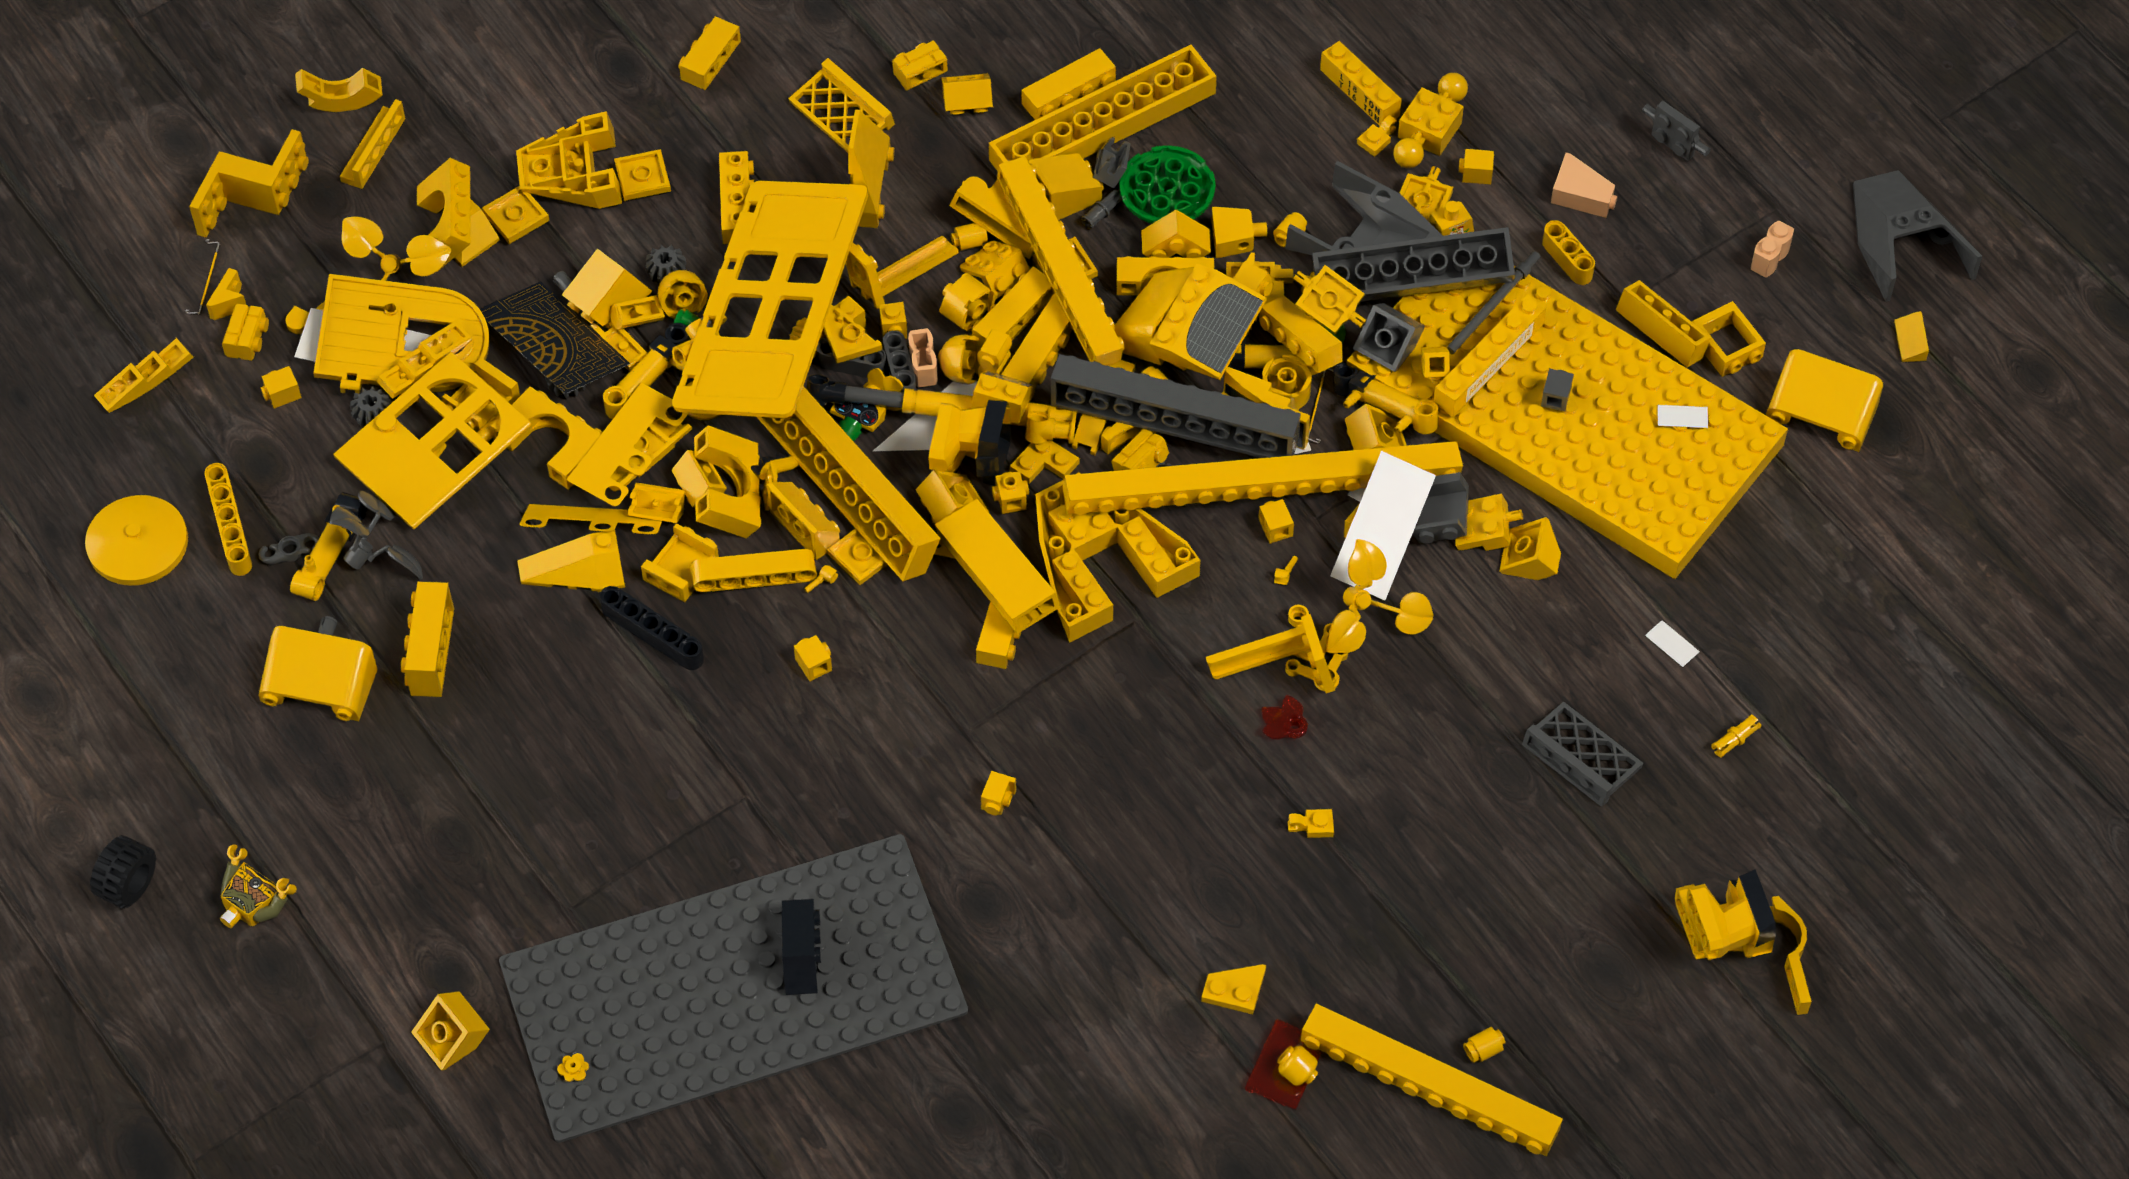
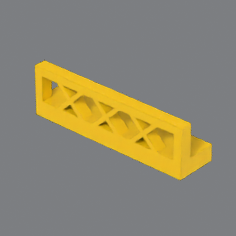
M395 99L390 108L382 107L341 173V182L363 189L405 120L402 101Z

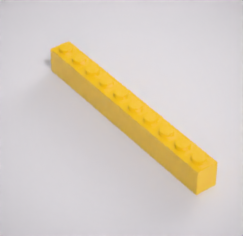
M1026 156L999 164L997 179L1089 361L1099 362L1105 366L1121 361L1122 352L1125 349L1124 342L1120 336L1117 337L1114 331L1113 320L1111 317H1107L1102 299L1097 297L1094 292V283L1091 278H1087L1083 261L1077 258L1072 240L1067 239L1064 224L1061 220L1058 221L1053 203L1047 200L1045 187L1042 183L1038 182L1033 164H1029Z
M1317 1003L1302 1028L1300 1041L1304 1042L1308 1048L1313 1050L1319 1049L1336 1061L1349 1063L1359 1072H1368L1385 1084H1393L1402 1088L1408 1095H1417L1427 1100L1434 1107H1442L1449 1110L1455 1117L1468 1119L1485 1131L1491 1130L1498 1133L1506 1141L1511 1143L1517 1142L1534 1154H1542L1547 1157L1560 1131L1563 1118Z

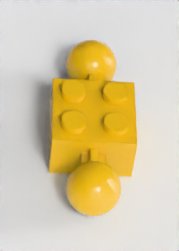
M1453 72L1445 74L1438 83L1439 95L1421 87L1399 120L1398 138L1402 140L1395 145L1393 151L1394 159L1399 166L1403 168L1418 166L1423 160L1424 149L1438 156L1442 154L1462 124L1464 106L1456 102L1461 101L1466 96L1468 84L1461 74Z

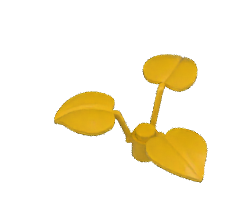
M347 217L342 222V244L346 252L353 257L364 258L372 250L382 258L380 265L385 272L381 279L383 281H386L390 274L400 271L402 264L411 262L410 268L415 275L429 276L434 274L446 263L451 253V247L429 235H419L414 237L407 245L406 251L409 258L401 259L396 254L385 255L375 248L383 241L382 230L376 223L363 217ZM369 307V310L384 311V309Z
M1356 539L1355 548L1348 563V575L1350 580L1357 585L1347 588L1343 594V601L1349 606V610L1340 612L1333 620L1327 636L1326 652L1350 653L1361 647L1365 640L1366 628L1362 622H1359L1361 615L1358 610H1364L1370 605L1399 613L1396 617L1395 625L1401 632L1406 634H1417L1424 631L1433 620L1434 615L1429 600L1418 592L1406 594L1400 602V609L1371 600L1369 592L1363 589L1372 586V580H1380L1384 577L1387 562L1383 552L1368 541Z

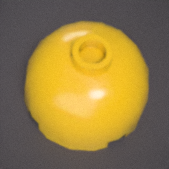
M675 270L662 279L658 287L657 296L661 308L669 317L675 319L680 309L684 311L688 309L692 313L695 311L699 313L707 302L708 293L703 281L695 273L687 270Z
M957 335L949 338L938 354V362L947 378L960 384H972L976 381L972 380L974 373H977L980 365L977 359V354L981 349L976 342L980 341L975 335Z

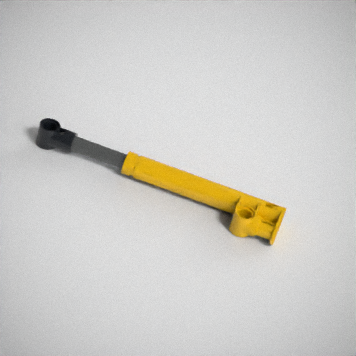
M820 374L808 376L806 385L808 392L821 406L827 403L844 405L845 402L902 408V413L937 417L941 403L954 404L962 410L972 409L973 396L926 390L915 391L905 388L904 392L853 387L847 386L846 382L829 381L828 377ZM1028 402L1020 423L1011 422V425L1026 427L1025 439L1031 443L1041 444L1047 440L1057 438L1069 440V444H1073L1077 412L1047 404Z

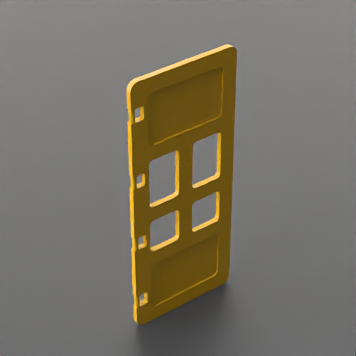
M756 181L750 185L744 200L745 204L742 212L739 214L727 247L724 262L718 272L706 305L700 327H698L685 363L682 378L672 399V405L677 412L788 418L794 414L869 196L864 185ZM750 205L756 206L754 213L748 212ZM747 255L777 256L769 280H737ZM796 258H828L820 282L816 284L788 282ZM730 262H736L734 269H728ZM733 297L762 298L748 337L717 336L730 299ZM782 300L813 301L801 338L798 340L768 339ZM709 320H715L713 327H707ZM688 378L694 379L692 386H685Z

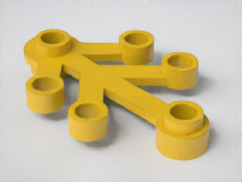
M1303 605L1292 606L1288 612L1289 623L1296 628L1303 626L1302 620L1294 618L1309 615L1308 609ZM1332 623L1325 625L1324 633L1320 640L1324 656L1326 654L1327 631L1330 630ZM1311 649L1294 654V656L1309 661L1307 652L1311 651ZM1333 653V657L1328 664L1335 689L1339 685L1337 670L1341 662L1348 658V653L1342 655ZM1290 659L1286 662L1285 671L1289 676L1302 675L1312 679L1319 690L1325 691L1323 684L1317 685L1313 673V670L1316 669L1301 665L1297 659ZM1296 666L1297 669L1292 670L1289 667Z

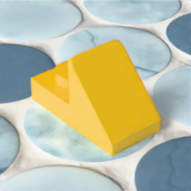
M228 268L207 302L206 306L210 319L217 320L232 315L236 304L246 305L244 296L239 294L242 283L237 270Z

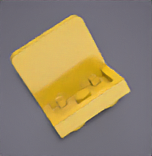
M998 241L986 243L980 251L967 257L965 262L960 265L962 272L981 278L984 285L995 293V300L1002 296L1007 289L1014 287L1018 283L1020 276L1030 270L1021 249Z

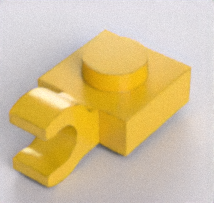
M1388 115L1379 128L1372 124L1357 138V144L1375 157L1391 143L1389 135L1396 130L1394 124L1397 120Z
M1332 809L1306 810L1305 816L1297 813L1289 814V821L1287 822L1288 832L1307 831V838L1334 836Z

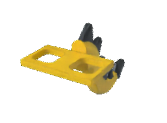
M785 451L786 456L777 453L775 460L762 457L763 465L751 466V470L759 476V479L765 480L762 496L764 507L767 511L770 508L767 484L777 482L779 473L799 466L798 461L787 451Z

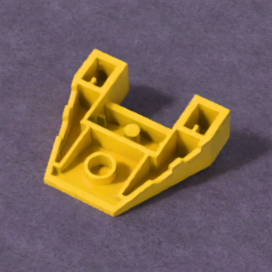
M855 110L848 147V174H851V184L864 185L869 194L858 226L878 228L879 219H884L885 205L881 204L880 198L884 171H888L889 161L893 162L894 147H890V137L862 111Z
M607 111L583 116L577 119L576 124L566 129L562 127L556 130L557 134L547 139L542 137L516 150L519 185L522 192L598 209L622 204L620 183L613 168L595 172L593 152L616 147L614 127Z

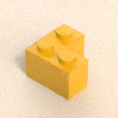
M1174 210L1141 230L1142 254L1148 258H1169L1176 253L1184 258H1198L1211 253L1210 229L1178 210Z

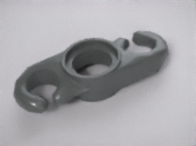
M312 533L286 536L278 544H271L269 546L271 550L275 551V554L271 557L265 556L268 548L263 546L259 550V559L269 565L296 561L302 554H308L311 551L310 548L305 546L306 542L312 540L315 541L316 545L319 537ZM287 545L297 546L296 550L292 553H285L283 551Z

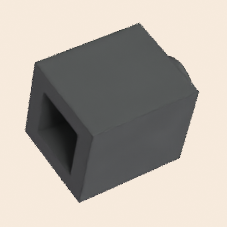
M1549 368L1541 406L1565 412L1574 374L1564 370Z

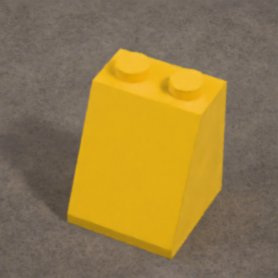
M1079 153L1028 160L1029 164H1033L1036 170L1038 182L1044 185L1046 198L1049 202L1053 203L1058 220L1090 207L1096 201L1102 200L1103 183L1093 178L1094 174L1092 173L1090 163L1087 160L1084 161Z
M597 249L563 292L562 296L569 300L567 306L575 312L579 313L582 310L581 316L592 324L596 321L604 326L611 321L610 309L613 304L645 298L650 295L652 290Z

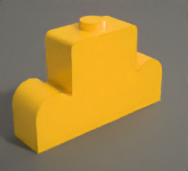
M974 176L967 178L956 191L949 206L1005 244L1021 249L1023 255L1030 259L1035 252L998 179L991 188H988L986 182L981 178Z

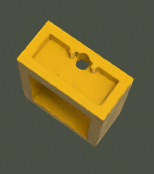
M1733 301L1692 321L1710 337V334L1733 324L1749 344V346L1726 356L1711 337L1704 355L1722 377L1729 373L1734 374L1750 363H1757L1763 357L1766 342Z

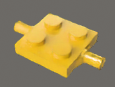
M1435 166L1431 167L1428 177H1419L1408 173L1399 192L1427 221L1432 212L1445 207L1453 193V187L1442 184L1437 180L1441 170L1438 167L1435 170Z
M1326 265L1311 279L1300 271L1294 276L1293 279L1305 287L1302 296L1295 303V306L1334 334L1348 320H1351L1360 328L1363 327L1367 319L1355 311L1365 293Z

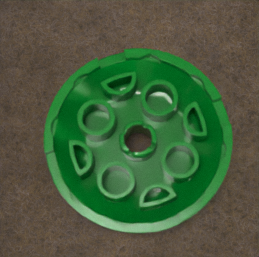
M1169 145L1152 147L1151 151L1141 155L1139 153L1128 161L1127 169L1119 182L1121 198L1126 207L1136 217L1150 224H1153L1174 210H1178L1195 220L1212 203L1216 187L1214 173L1209 169L1206 161L1201 156L1186 148Z

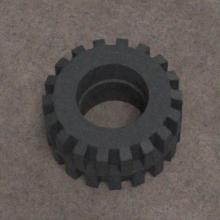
M124 835L114 838L101 852L94 865L90 880L91 892L95 896L122 909L130 907L137 902L150 884L156 866L155 851Z

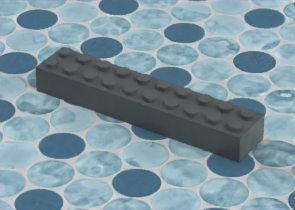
M1059 354L1051 376V406L1260 458L1293 456L1299 441L1301 413L1294 412L1291 409H1280L1266 403H1256L1242 397L1223 395L1217 391H1207L1193 385L1187 386L1175 383L1169 379L1162 380L1150 377L1144 373L1138 374L1126 371L1120 367L1114 368L1102 365L1099 362H1089L1074 356Z

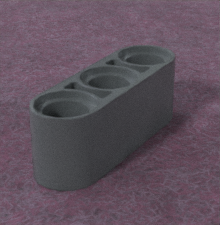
M889 331L883 337V349L886 354L889 376L896 377L902 382L903 390L901 392H904L905 388L916 391L915 374L905 337L899 331Z
M827 337L822 338L818 342L816 348L818 364L824 369L866 378L869 371L875 368H879L884 376L887 372L886 354L883 350L837 363Z

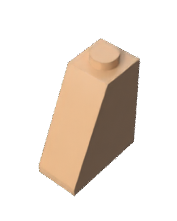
M1566 152L1553 187L1551 203L1607 218L1609 209L1614 210L1617 196L1614 195L1615 185L1575 156Z

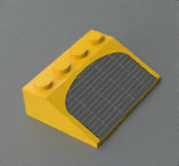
M1197 263L1152 338L1150 345L1158 359L1220 380L1267 298L1222 272Z

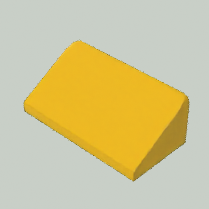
M1915 312L1895 319L1894 324L1901 361H1926L1929 348L1922 312Z

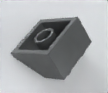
M1385 303L1373 305L1353 349L1396 372L1416 347L1425 325Z

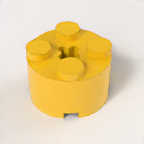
M964 273L954 284L949 283L944 288L942 294L945 297L939 312L961 329L972 331L974 323L979 319L981 320L986 310L988 311L995 303L996 296L990 288L969 273Z
M1282 355V358L1275 360L1273 358L1265 364L1262 371V380L1272 383L1273 393L1291 399V408L1298 411L1308 402L1311 392L1312 374L1301 358L1294 355Z

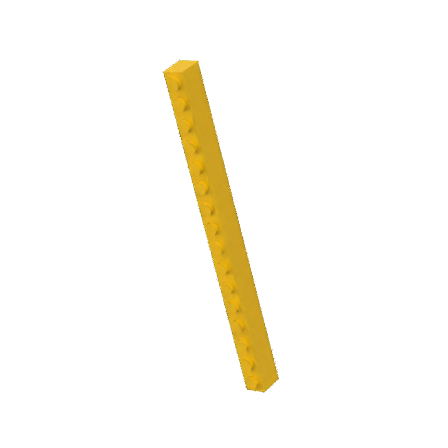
M1457 441L1065 475L1063 494L1067 514L1083 515L1090 512L1107 513L1112 510H1135L1146 507L1159 508L1169 505L1183 506L1192 503L1207 504L1214 501L1231 502L1237 499L1254 500L1260 497H1282L1294 494L1306 495L1317 492L1330 493L1339 490L1354 491L1367 487L1381 451L1436 476L1462 472L1463 463Z

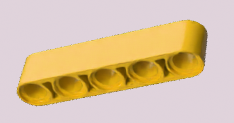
M213 463L205 469V478L230 571L234 575L243 576L251 571L252 561L226 467L221 463Z
M809 549L703 558L691 563L694 589L698 592L810 582L817 577L814 554Z

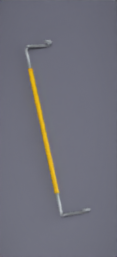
M206 239V240H205L208 244L218 243V246H217V249H216V252H215V255H214V258H213V262H212V265H211V269H210V272H209V276H208L207 283H206V286H205V290H204V293H203V297H202V300H201L199 312H190V313H188L187 311H189V310H185V312H186L187 314H195V313H197L198 315L200 314V311H201V308H202V306H203V302H204V299H205V295H206V292H207V288H208V285H209V281H210V278H211V274H212V271H213V267H214V264H215V260H216V257H217V251H218V248H219V242H208L209 239Z
M1324 370L1323 377H1322V379H1321V383H1320L1318 395H1317V398H1316V402H1315V406H1314V410H1313V414H1312V418H1311V422H1310V426H1309V434H1310V431H1311V428H1312V424H1313V420H1314V416H1315V412H1316V408H1317L1319 396H1320V393H1321V389H1322V385H1323V381H1324V375H1325V371H1326V370ZM1308 438V440L1313 441V442H1316V443H1320V441H1321L1320 439H1316V440H1318V442H1317V441H1315V440H1312V439H1309V438Z

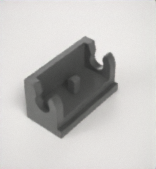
M1114 137L1106 142L1103 149L1098 150L1093 178L1112 188H1115L1127 169L1131 143L1124 141L1119 149L1112 148L1111 145L1114 144Z

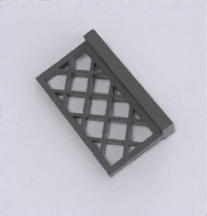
M1562 702L1537 725H1531L1527 729L1522 743L1525 748L1601 807L1608 802L1610 796L1643 766L1642 761L1565 702ZM1564 712L1571 718L1572 722H1559L1558 716ZM1544 728L1555 729L1556 736H1548L1542 730ZM1560 729H1573L1574 737H1561ZM1578 730H1587L1591 733L1592 738L1579 737ZM1562 744H1575L1576 752H1569ZM1580 744L1593 745L1594 753L1581 752ZM1598 745L1608 746L1612 753H1599ZM1582 759H1594L1596 767H1588L1582 762ZM1600 760H1613L1614 768H1601ZM1618 760L1627 761L1632 767L1630 769L1619 768ZM1602 775H1615L1616 781L1610 784Z

